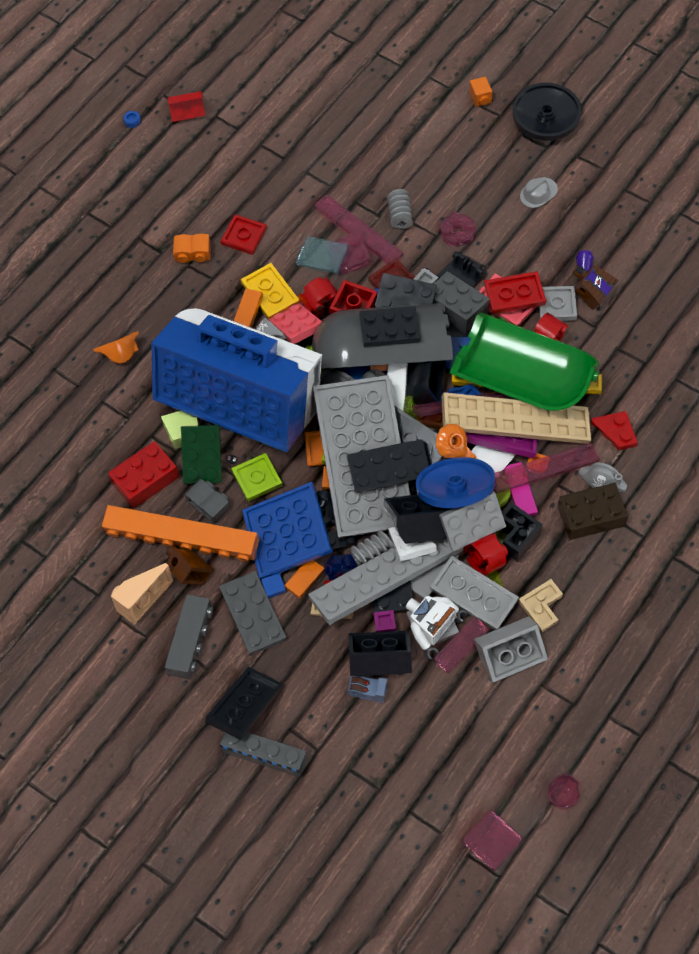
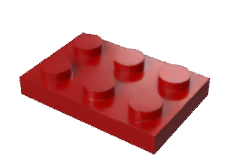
M538 271L484 280L486 294L490 298L489 304L492 314L546 305V298Z

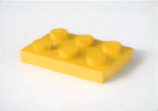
M272 263L241 279V284L244 288L261 291L264 294L259 308L268 320L277 313H282L291 306L300 304L298 297Z

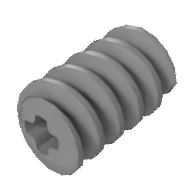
M396 189L388 195L390 221L392 227L396 229H407L413 225L409 193L403 189Z
M379 531L377 536L373 534L370 539L366 538L364 540V544L359 542L357 547L352 546L350 550L354 562L357 566H360L361 563H367L368 559L373 560L375 555L381 556L382 551L388 552L387 548L394 549L395 547L388 535L383 531Z

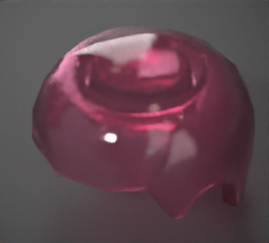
M561 774L556 776L548 787V797L553 806L558 809L573 807L580 797L579 782L571 775Z

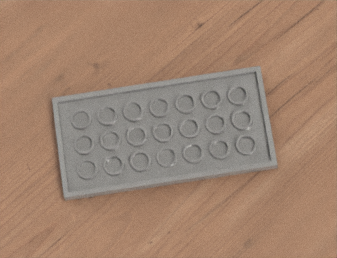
M389 375L313 386L338 538L388 531V528L395 526L391 515L384 507V498L410 495L408 482L355 493L346 455L401 443Z

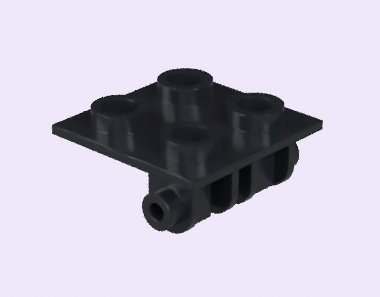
M455 251L452 255L454 259L437 277H442L448 271L471 287H474L487 274V271L482 266L474 263L473 260H470L469 257H465L462 252Z

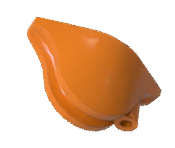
M136 331L93 350L95 353L105 355L113 363H126L132 358L133 353L139 351L135 342L139 332Z

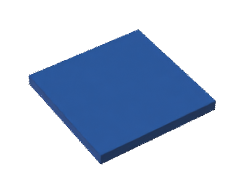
M313 482L242 510L247 531L256 532L260 538L255 556L259 579L282 573L333 552Z

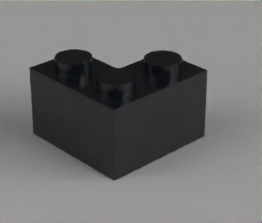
M511 502L502 512L506 527L502 529L509 533L503 540V545L508 550V556L518 562L541 535L543 524Z

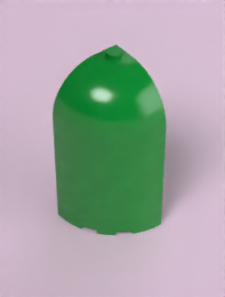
M481 312L476 315L468 338L471 339L467 346L463 345L456 354L450 370V374L536 407L557 411L573 406L586 394L592 381L596 382L600 372L597 370L600 363L594 356L579 348Z

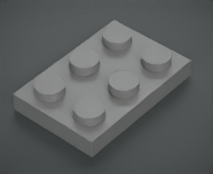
M494 491L477 503L452 508L439 515L452 551H456L506 527Z

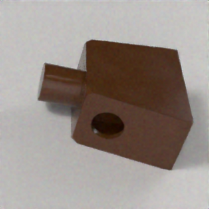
M171 546L166 552L169 556L166 564L169 565L170 571L182 584L205 585L214 571L209 564L191 550L177 549L175 546Z

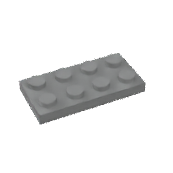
M452 555L430 586V590L441 597L449 598L460 609L467 611L468 614L494 630L501 627L519 600L518 596Z

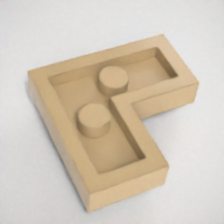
M550 579L519 598L518 603L527 615L538 624L539 631L542 633L558 623V618L548 606L562 598L563 593L553 580Z

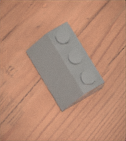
M529 616L474 639L479 657L493 683L548 660L538 624Z

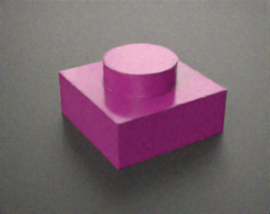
M394 610L374 612L376 632L396 631Z

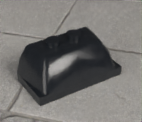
M418 494L384 498V507L391 515L395 529L404 543H424L431 540L441 541L447 538L439 515L452 508H440L429 505L422 501Z

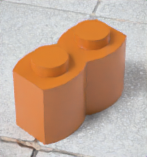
M181 234L174 236L173 256L175 261L186 263L192 260L197 262L210 260L211 241L208 234H194L192 236Z

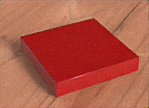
M235 214L220 241L221 245L253 255L267 229V224Z

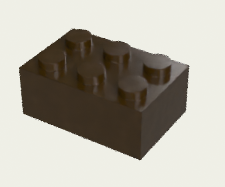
M616 483L559 496L557 507L569 540L625 527L628 515Z

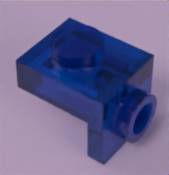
M351 554L334 555L324 565L325 572L329 580L332 581L357 567Z

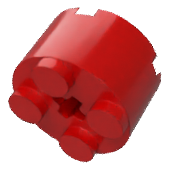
M325 276V279L318 277L309 282L304 287L305 292L303 294L300 293L298 296L302 305L318 319L324 317L325 312L329 310L338 292L331 281Z
M547 312L535 326L534 332L561 342L568 325Z
M495 533L463 547L464 553L468 551L469 558H467L470 566L479 573L484 574V576H488L506 565L508 550L503 544L499 543Z

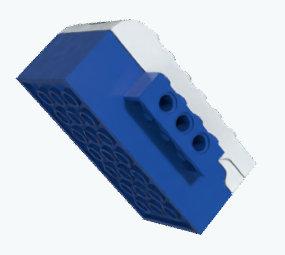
M196 308L178 313L151 343L153 400L220 425L223 428L284 452H288L316 414L313 386L320 385L322 354Z

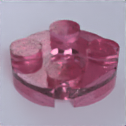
M452 212L442 221L440 226V234L443 241L454 247H460V244H469L475 237V221L466 215ZM455 228H460L462 231L455 232Z

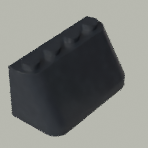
M447 360L408 363L406 405L430 409L441 407Z

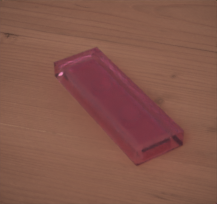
M474 617L434 657V662L449 674L476 646L474 639L489 633V629Z

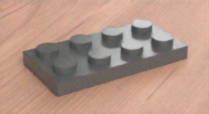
M256 571L219 586L250 656L287 641Z

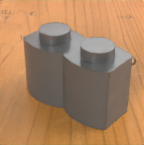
M200 479L185 494L186 501L212 523L216 522L229 509L228 497L222 492L219 494L215 491V487L209 481L205 482Z

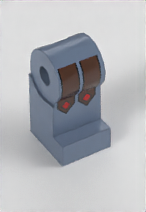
M351 676L347 693L360 699L384 703L387 679L379 678L378 680L363 676Z

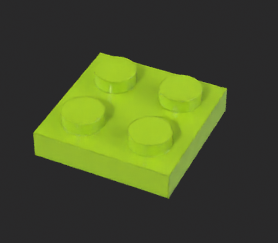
M266 453L231 468L248 502L282 487V482Z

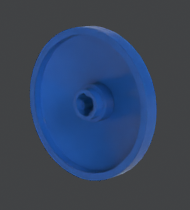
M469 457L449 458L435 462L421 471L416 479V489L419 498L429 505L440 508H459L477 503L486 498L493 491L496 484L493 468L482 460Z

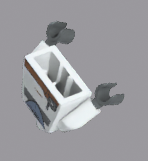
M426 596L421 603L412 598L406 605V609L412 612L410 616L411 630L420 647L425 650L424 656L428 660H432V657L429 655L431 650L435 655H438V650L431 648L430 645H435L453 621L456 623L464 622L460 618V614L463 617L468 615L465 610L459 611V607L447 597L432 598Z

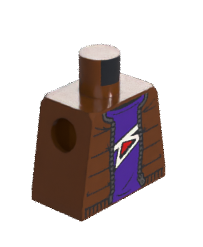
M579 265L573 271V274L579 279L574 289L592 310L603 302L619 281L596 265L592 266L588 271Z

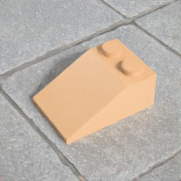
M164 563L125 580L121 585L116 586L111 595L116 611L135 625L173 582L169 565Z

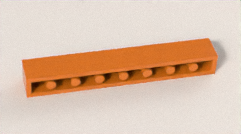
M107 505L102 523V528L106 534L112 537L121 535L133 541L143 539L144 542L149 544L159 542L166 547L180 546L183 550L191 551L196 549L200 553L210 555L212 552L217 553L218 556L223 558L237 557L238 560L244 562L255 560L260 540L256 532Z

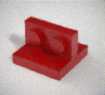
M201 91L168 97L172 122L206 116Z

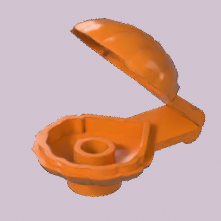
M447 424L439 430L436 436V448L439 454L444 456L442 460L456 457L476 459L475 454L467 447V436L462 427L457 424Z

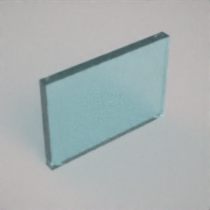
M307 236L296 264L338 274L349 245Z

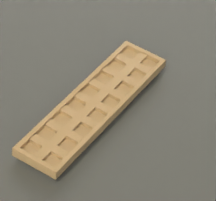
M454 393L442 394L443 427L447 424H457L468 433L589 444L591 442L588 407L571 406L563 410L552 411L536 407L521 400Z

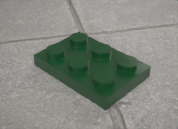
M220 425L181 426L183 484L197 483L200 479L210 483H221Z

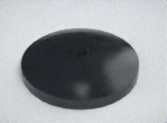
M537 83L526 87L517 95L513 103L512 115L518 129L527 136L538 140L552 141L568 136L577 128L581 118V104L577 96L562 85Z

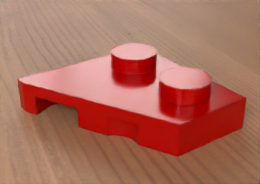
M626 411L591 419V425L593 427L596 426L602 432V435L612 442V445L617 450L637 447L638 442Z

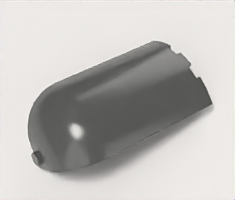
M443 303L336 311L320 322L312 339V351L322 354L321 368L453 360L451 335L448 336L446 327H449L447 314H443V311H445ZM416 306L421 342L364 347L359 311Z

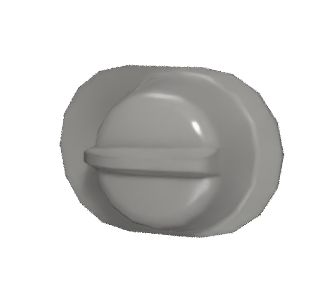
M550 178L532 179L521 190L520 199L527 207H540L557 194L558 186Z

